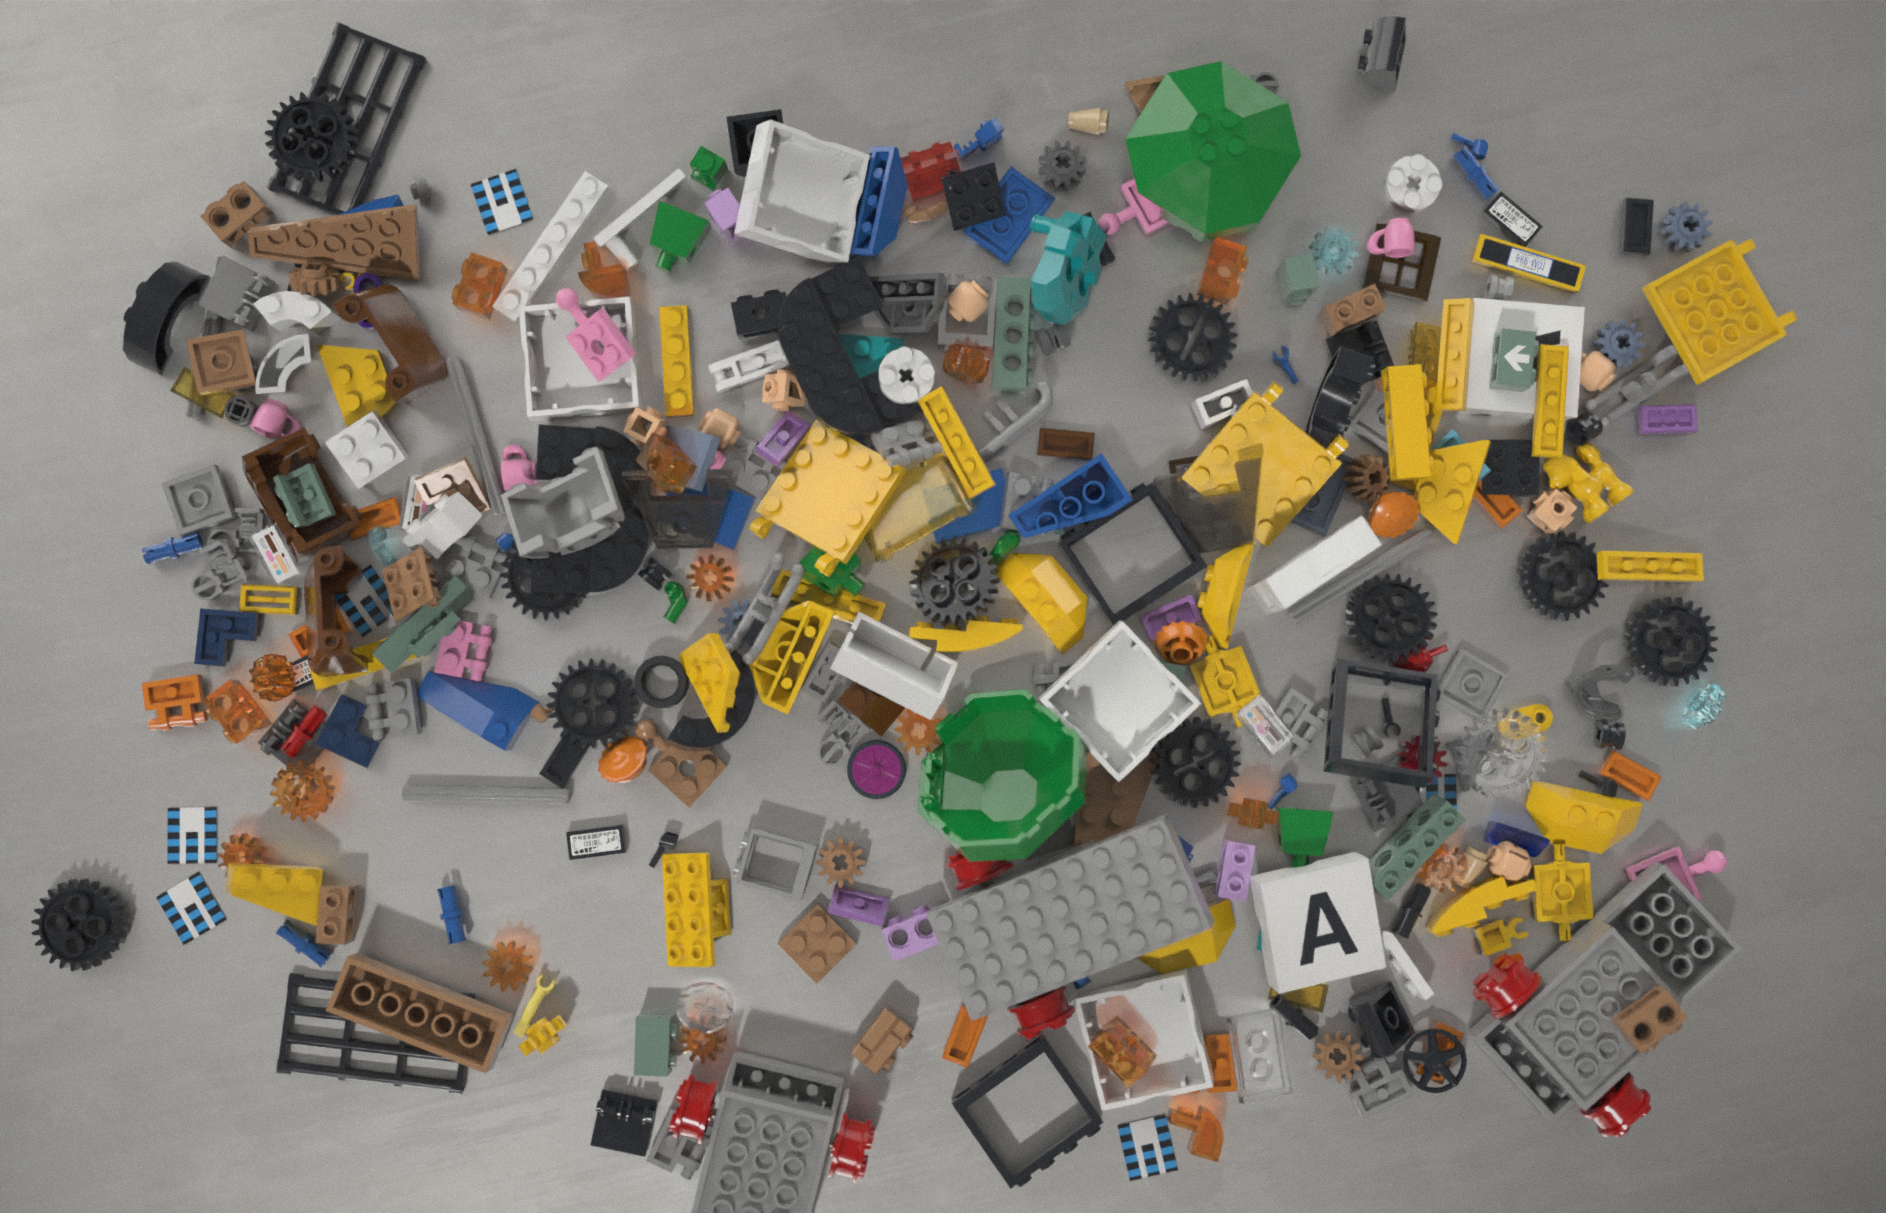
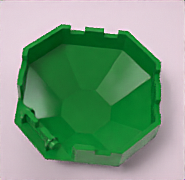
M1222 61L1167 73L1125 138L1138 194L1162 208L1160 211L1161 218L1175 227L1180 226L1192 234L1193 238L1200 242L1255 230L1301 157L1289 103Z
M1026 689L972 693L963 700L965 706L955 715L949 713L936 725V732L942 743L931 753H927L926 757L921 761L917 812L969 862L1026 859L1085 803L1087 751L1080 735L1072 728L1066 727L1060 718L1045 705H1040Z

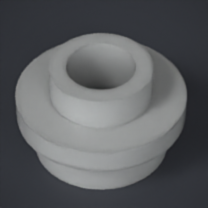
M413 176V183H409L412 197L414 200L419 199L421 204L425 203V200L431 199L427 180L425 177L418 178V176Z

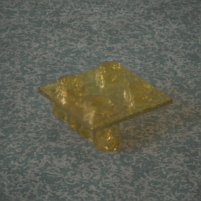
M1415 322L1413 330L1410 331L1411 346L1409 351H1412L1413 354L1408 355V359L1412 360L1409 362V365L1421 364L1422 371L1426 373L1427 380L1437 382L1441 327Z

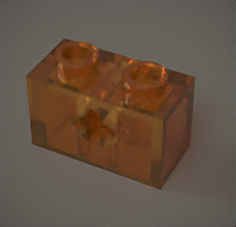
M1115 1015L1102 1026L1088 1045L1098 1058L1127 1087H1130L1147 1073L1157 1056L1118 1015Z

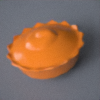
M1396 491L1382 494L1373 502L1369 511L1367 521L1370 524V528L1374 531L1375 535H1380L1384 539L1404 535L1408 529L1413 528L1414 522L1418 520V513L1420 512L1418 501L1413 498V495H1407L1405 492L1400 493Z
M1185 621L1179 623L1172 622L1169 626H1163L1161 631L1156 632V639L1153 640L1156 645L1155 649L1159 652L1160 656L1167 662L1177 665H1189L1195 662L1206 651V646L1209 643L1207 641L1208 634L1203 632L1202 627H1197L1194 622L1186 623Z
M626 735L624 738H618V743H609L608 748L602 751V757L598 760L600 765L598 771L601 773V778H605L607 782L627 783L637 778L643 772L647 761V747L644 746L643 740H639L637 736L630 737Z

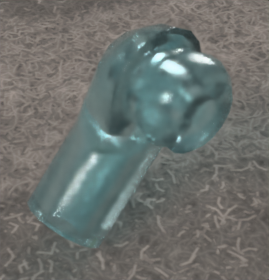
M376 526L373 530H369L367 540L382 564L388 567L395 563L397 559L384 542V539L387 538L386 530L381 526Z

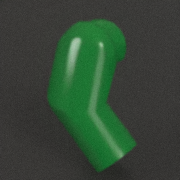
M1006 530L997 540L989 553L995 560L993 565L998 566L1007 553L1018 547L1020 535L1016 530Z
M670 581L665 585L664 591L668 595L671 605L663 617L675 624L687 606L688 601L684 587L678 582Z

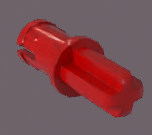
M317 705L313 706L299 724L296 723L294 725V731L280 746V749L282 751L286 749L284 753L295 758L309 739L312 740L314 738L313 733L327 717L326 711Z

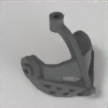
M1601 665L1570 682L1567 681L1565 689L1573 697L1574 703L1584 714L1597 720L1614 722L1621 718V709L1617 704L1606 701L1601 697L1597 682L1619 679L1623 683H1628L1635 673L1630 668H1625L1623 672H1620V669L1615 665ZM1583 689L1589 695L1588 697L1582 693Z

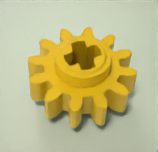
M560 1015L553 1018L550 1022L544 1017L524 1032L527 1039L518 1047L525 1057L535 1050L542 1054L559 1042L561 1038L558 1032L564 1029L567 1024Z

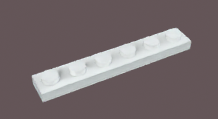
M587 171L582 174L492 307L515 323L519 322L518 307L530 306L610 189L608 185Z

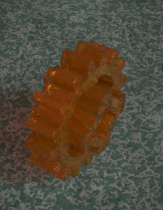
M300 760L297 767L290 762L287 764L286 770L281 768L278 771L277 776L279 778H274L271 783L276 788L271 790L270 796L277 797L273 803L274 807L280 805L283 807L280 812L281 815L290 812V820H294L299 815L302 822H306L308 815H311L315 820L319 816V811L323 813L327 811V804H331L334 799L330 794L334 792L335 786L328 785L333 777L331 775L324 777L325 767L317 770L315 769L314 761L309 766H305L304 761ZM295 775H302V776H300V777H298V778H293V777H292V776H295ZM306 783L304 788L306 789L305 794L303 795L302 799H300L301 788L303 784ZM309 803H310V804H313V805H311V806L303 807V806H305V805H307V804H309Z

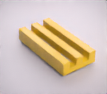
M241 584L239 612L298 615L297 604H299V598H297L300 587ZM248 590L290 592V598L247 596ZM247 601L290 603L289 608L247 607Z

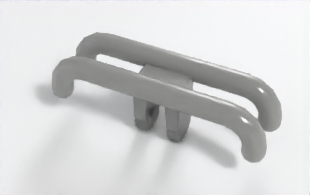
M1672 344L1607 386L1602 392H1598L1585 402V408L1589 411L1594 410L1597 406L1621 391L1627 400L1600 418L1603 429L1608 428L1610 424L1677 379L1688 374L1689 371L1683 363L1659 379H1656V376L1650 372L1661 363L1678 354L1675 346Z
M1044 380L1037 382V394L1041 399L1020 418L1002 398L996 402L998 408L1011 422V425L1007 428L996 418L992 411L987 409L983 413L988 422L999 433L983 448L978 449L984 463L992 460L1048 414L1052 406V391L1047 382Z
M781 553L774 554L773 563L733 636L724 644L727 651L733 653L741 644L754 619L756 618L764 622L765 624L751 649L743 656L745 664L754 663L761 654L804 574L803 566L795 564L792 568V575L777 602L767 597L784 565V556Z

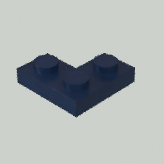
M200 608L194 664L226 667L229 639L257 641L260 614Z
M341 694L315 745L368 769L381 743L356 732L368 706Z

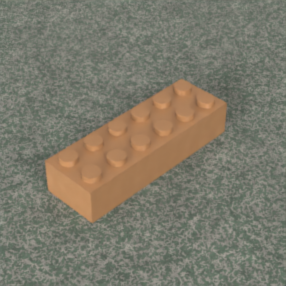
M358 953L346 958L325 1010L485 1074L494 1067L514 1017L512 1013Z

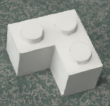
M1247 379L1200 397L1191 404L1201 430L1226 420L1229 421L1253 393Z

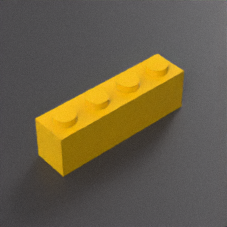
M1421 364L1386 367L1381 371L1390 482L1428 478L1434 470L1433 456L1429 455L1428 444L1431 443L1432 435L1431 429L1427 427L1426 416L1429 414V403L1427 399H1424V388L1427 385L1426 373L1422 371Z

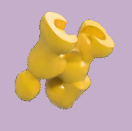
M1588 442L1583 446L1577 447L1576 455L1581 462L1590 466V473L1581 468L1575 458L1567 454H1563L1560 459L1548 458L1543 463V469L1549 477L1550 488L1552 490L1563 488L1566 493H1571L1574 498L1579 500L1584 506L1582 518L1587 524L1610 509L1608 504L1613 507L1634 492L1630 485L1622 482L1616 476L1609 464L1602 461L1599 449ZM1603 489L1607 492V503L1600 497Z

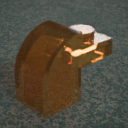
M594 241L583 243L585 252L581 253V260L584 269L588 270L578 272V276L587 290L599 299L631 297L626 270L623 265L617 264L603 267L597 244Z
M1199 1105L1197 1115H1193L1194 1110L1187 1107L1178 1106L1177 1109L1169 1107L1166 1117L1169 1124L1192 1130L1187 1146L1189 1153L1218 1162L1223 1146L1224 1134L1214 1114L1202 1105Z

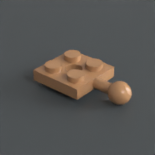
M643 719L636 725L635 733L637 737L643 741H651L663 752L648 771L688 807L699 798L728 766L711 750L685 751L665 743L666 740L658 734L656 723L650 719ZM691 760L694 762L696 771L693 775L686 776L681 773L680 764L682 761Z

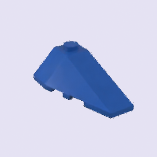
M1101 453L1008 516L1024 539L1109 516L1133 499Z
M432 671L427 672L417 689V697L504 751L513 749L531 718V711L539 704V701L516 688Z

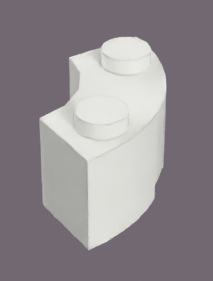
M285 291L273 293L253 303L267 322L281 332L289 327L304 326L321 335L342 319L335 311L318 299L307 294L300 295V292Z
M309 332L289 336L277 343L267 353L258 370L255 386L256 394L285 392L286 381L290 373L298 366L311 362Z
M459 492L454 493L450 497L447 494L441 496L434 504L435 508L421 521L415 519L406 528L405 531L408 534L403 538L402 542L412 551L423 547V551L434 561L454 542L466 535L482 514Z

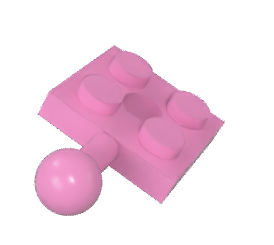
M1135 179L1128 181L1120 187L1130 207L1117 214L1105 213L1099 219V226L1106 235L1115 234L1119 230L1121 223L1133 217L1137 218L1146 236L1170 224L1161 218V207L1138 194Z
M563 288L556 295V303L561 309L569 311L579 324L565 338L599 383L637 353L604 308L587 318L578 306L579 299L577 293L573 289ZM597 340L603 344L604 351L598 346Z
M1673 847L1624 869L1631 882L1653 861L1664 864L1690 893L1700 901L1702 897L1693 877L1707 871L1712 873L1722 872L1727 866V858L1720 851H1710L1704 856L1703 861L1688 867L1680 848Z

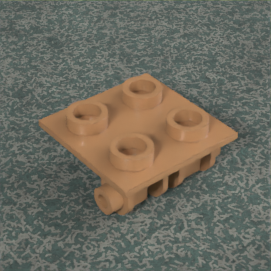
M419 547L382 570L395 621L402 619L425 604H428L430 608L440 605L441 595L438 592V588L434 587L437 585V580L432 579L435 577V572L431 565L432 560L423 551V547Z

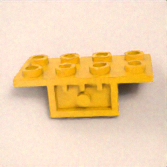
M709 853L663 854L662 868L667 965L669 967L715 966L714 938L731 935L728 878L711 880Z

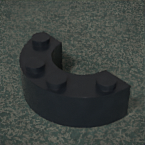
M173 261L165 262L146 282L142 281L138 285L132 307L126 310L123 317L124 322H126L123 336V352H125L126 357L131 362L159 375L163 374L174 351L170 346V336L175 320L187 304L199 300L210 276Z
M1342 346L1334 354L1325 372L1305 428V432L1325 449L1328 448L1339 434L1344 437V431L1347 432L1352 416H1349L1352 405H1357L1362 392L1360 390L1361 386L1364 385L1366 379H1371L1375 370V364L1372 363L1374 357ZM1343 451L1339 456H1337L1336 458H1338L1339 460H1341V458H1342V456H1343V454H1344V451Z
M737 650L729 653L740 673L738 684L735 688L733 707H727L725 721L730 724L728 732H717L710 717L692 719L682 715L665 743L685 751H706L725 744L740 731L753 708L755 685L748 664L743 662V657Z

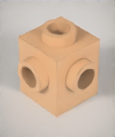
M777 370V374L765 375L762 402L772 404V409L778 411H789V407L805 406V396L792 371Z
M650 406L646 410L636 407L627 417L626 427L623 432L632 436L631 442L645 448L646 445L656 446L657 443L660 444L664 440L668 431L665 428L668 422L661 418L663 413ZM648 423H652L649 431L647 432L646 425Z
M1563 490L1543 491L1533 501L1536 506L1526 517L1545 534L1554 533L1559 527L1563 529L1573 520L1574 517L1571 514L1577 507L1572 503V497Z

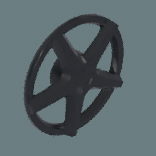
M1435 1028L1423 1030L1414 1035L1405 1047L1403 1054L1405 1073L1409 1080L1423 1091L1430 1093L1448 1091L1459 1085L1466 1071L1467 1057L1465 1048L1448 1031ZM1436 1034L1447 1036L1456 1046L1441 1051ZM1424 1035L1428 1036V1050L1424 1053L1410 1051V1048L1417 1039ZM1460 1054L1461 1066L1455 1077L1448 1068L1447 1062ZM1408 1060L1424 1065L1425 1068L1419 1081L1412 1076ZM1435 1073H1439L1449 1082L1441 1087L1427 1086Z

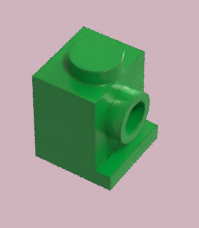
M702 145L690 162L693 171L690 178L713 192L728 170L725 159Z

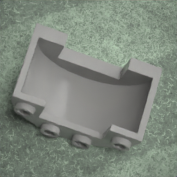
M592 447L584 450L582 455L573 459L574 464L579 467L573 469L571 474L563 478L550 480L545 487L537 489L526 483H519L513 485L510 491L501 494L521 557L548 558V552H560L561 555L573 553L606 539L620 528L618 522L624 521L625 516L605 455L600 448Z

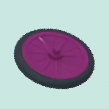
M871 740L861 744L853 751L848 760L847 775L850 784L860 795L870 799H883L893 795L902 786L906 776V763L901 752L891 743L882 740Z

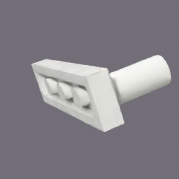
M679 168L593 238L602 250L607 246L627 271L633 268L640 260L620 235L686 181L684 173Z

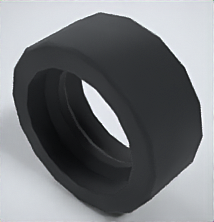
M653 656L645 660L638 667L634 677L635 690L638 697L646 705L654 708H670L679 704L686 696L689 688V677L677 659L668 656ZM657 666H667L675 671L678 677V687L672 696L659 699L653 697L648 692L646 677L651 669Z

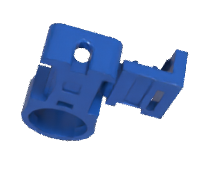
M996 117L988 122L984 120L980 123L981 127L974 134L977 140L974 143L969 140V147L964 144V150H962L958 143L954 145V151L962 161L978 148L985 152L990 146L1002 139L1001 134L1004 131V127Z

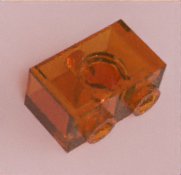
M1215 237L1210 247L1196 295L1200 296V294H1203L1204 298L1207 299L1213 297L1214 301L1226 305L1231 298H1236L1241 286V282L1237 281L1239 272H1245L1249 256L1245 255L1247 246ZM1220 266L1227 267L1230 270L1231 276H1220L1217 268Z
M654 432L651 433L636 459L643 468L642 473L655 482L654 486L664 493L672 491L681 495L698 467L674 440Z

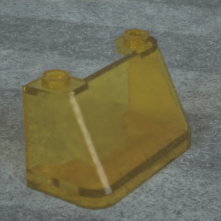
M945 451L934 454L933 458L927 459L907 470L864 536L876 563L883 564L892 559L895 552L900 553L908 546L944 526L958 521L957 517H967L978 511Z

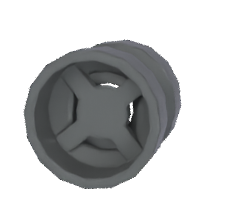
M1053 323L1048 329L1041 328L1035 331L1037 342L1045 357L1053 354L1054 350L1059 347L1064 349L1071 346V341L1064 325Z
M237 396L227 401L224 412L230 422L244 428H250L249 425L259 406L253 401Z

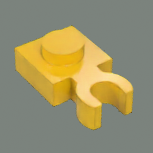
M1512 917L1505 926L1501 919H1497L1473 928L1482 954L1488 956L1512 947L1510 938H1526L1529 935L1527 931L1519 933L1515 931V925L1523 922V918Z

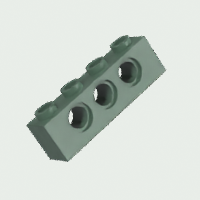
M997 277L992 392L1025 393L1026 386H1031L1032 369H1027V358L1032 359L1033 342H1028V331H1034V315L1029 314V305L1034 304L1032 287H1030L1031 279ZM1011 303H1018L1022 306L1023 311L1019 314H1012L1008 311L1007 307ZM1010 330H1017L1022 338L1019 341L1012 342L1007 338L1006 333ZM1009 357H1015L1020 361V366L1017 369H1010L1006 366L1005 360Z
M1433 793L1369 860L1374 892L1389 901L1466 819L1447 800Z

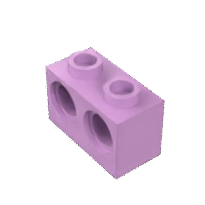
M729 188L723 191L721 189L716 190L709 195L705 205L710 217L728 244L740 237L734 234L740 205Z
M1223 839L1214 895L1246 902L1255 845Z
M923 905L911 911L912 916L902 919L901 915L885 921L886 926L882 927V933L893 961L939 944L934 931L925 934L918 928L919 922L923 919H928L926 914L934 907L928 909L927 905ZM897 929H902L907 932L908 939L905 943L898 944L892 939V933Z

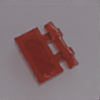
M950 141L943 144L937 142L931 144V148L919 152L913 150L907 152V156L901 157L903 168L909 166L913 168L912 172L905 174L907 187L913 203L944 193L941 177L947 176V171L957 169L958 172H961L956 157L945 160L944 155L953 152ZM935 158L936 164L922 168L921 162Z

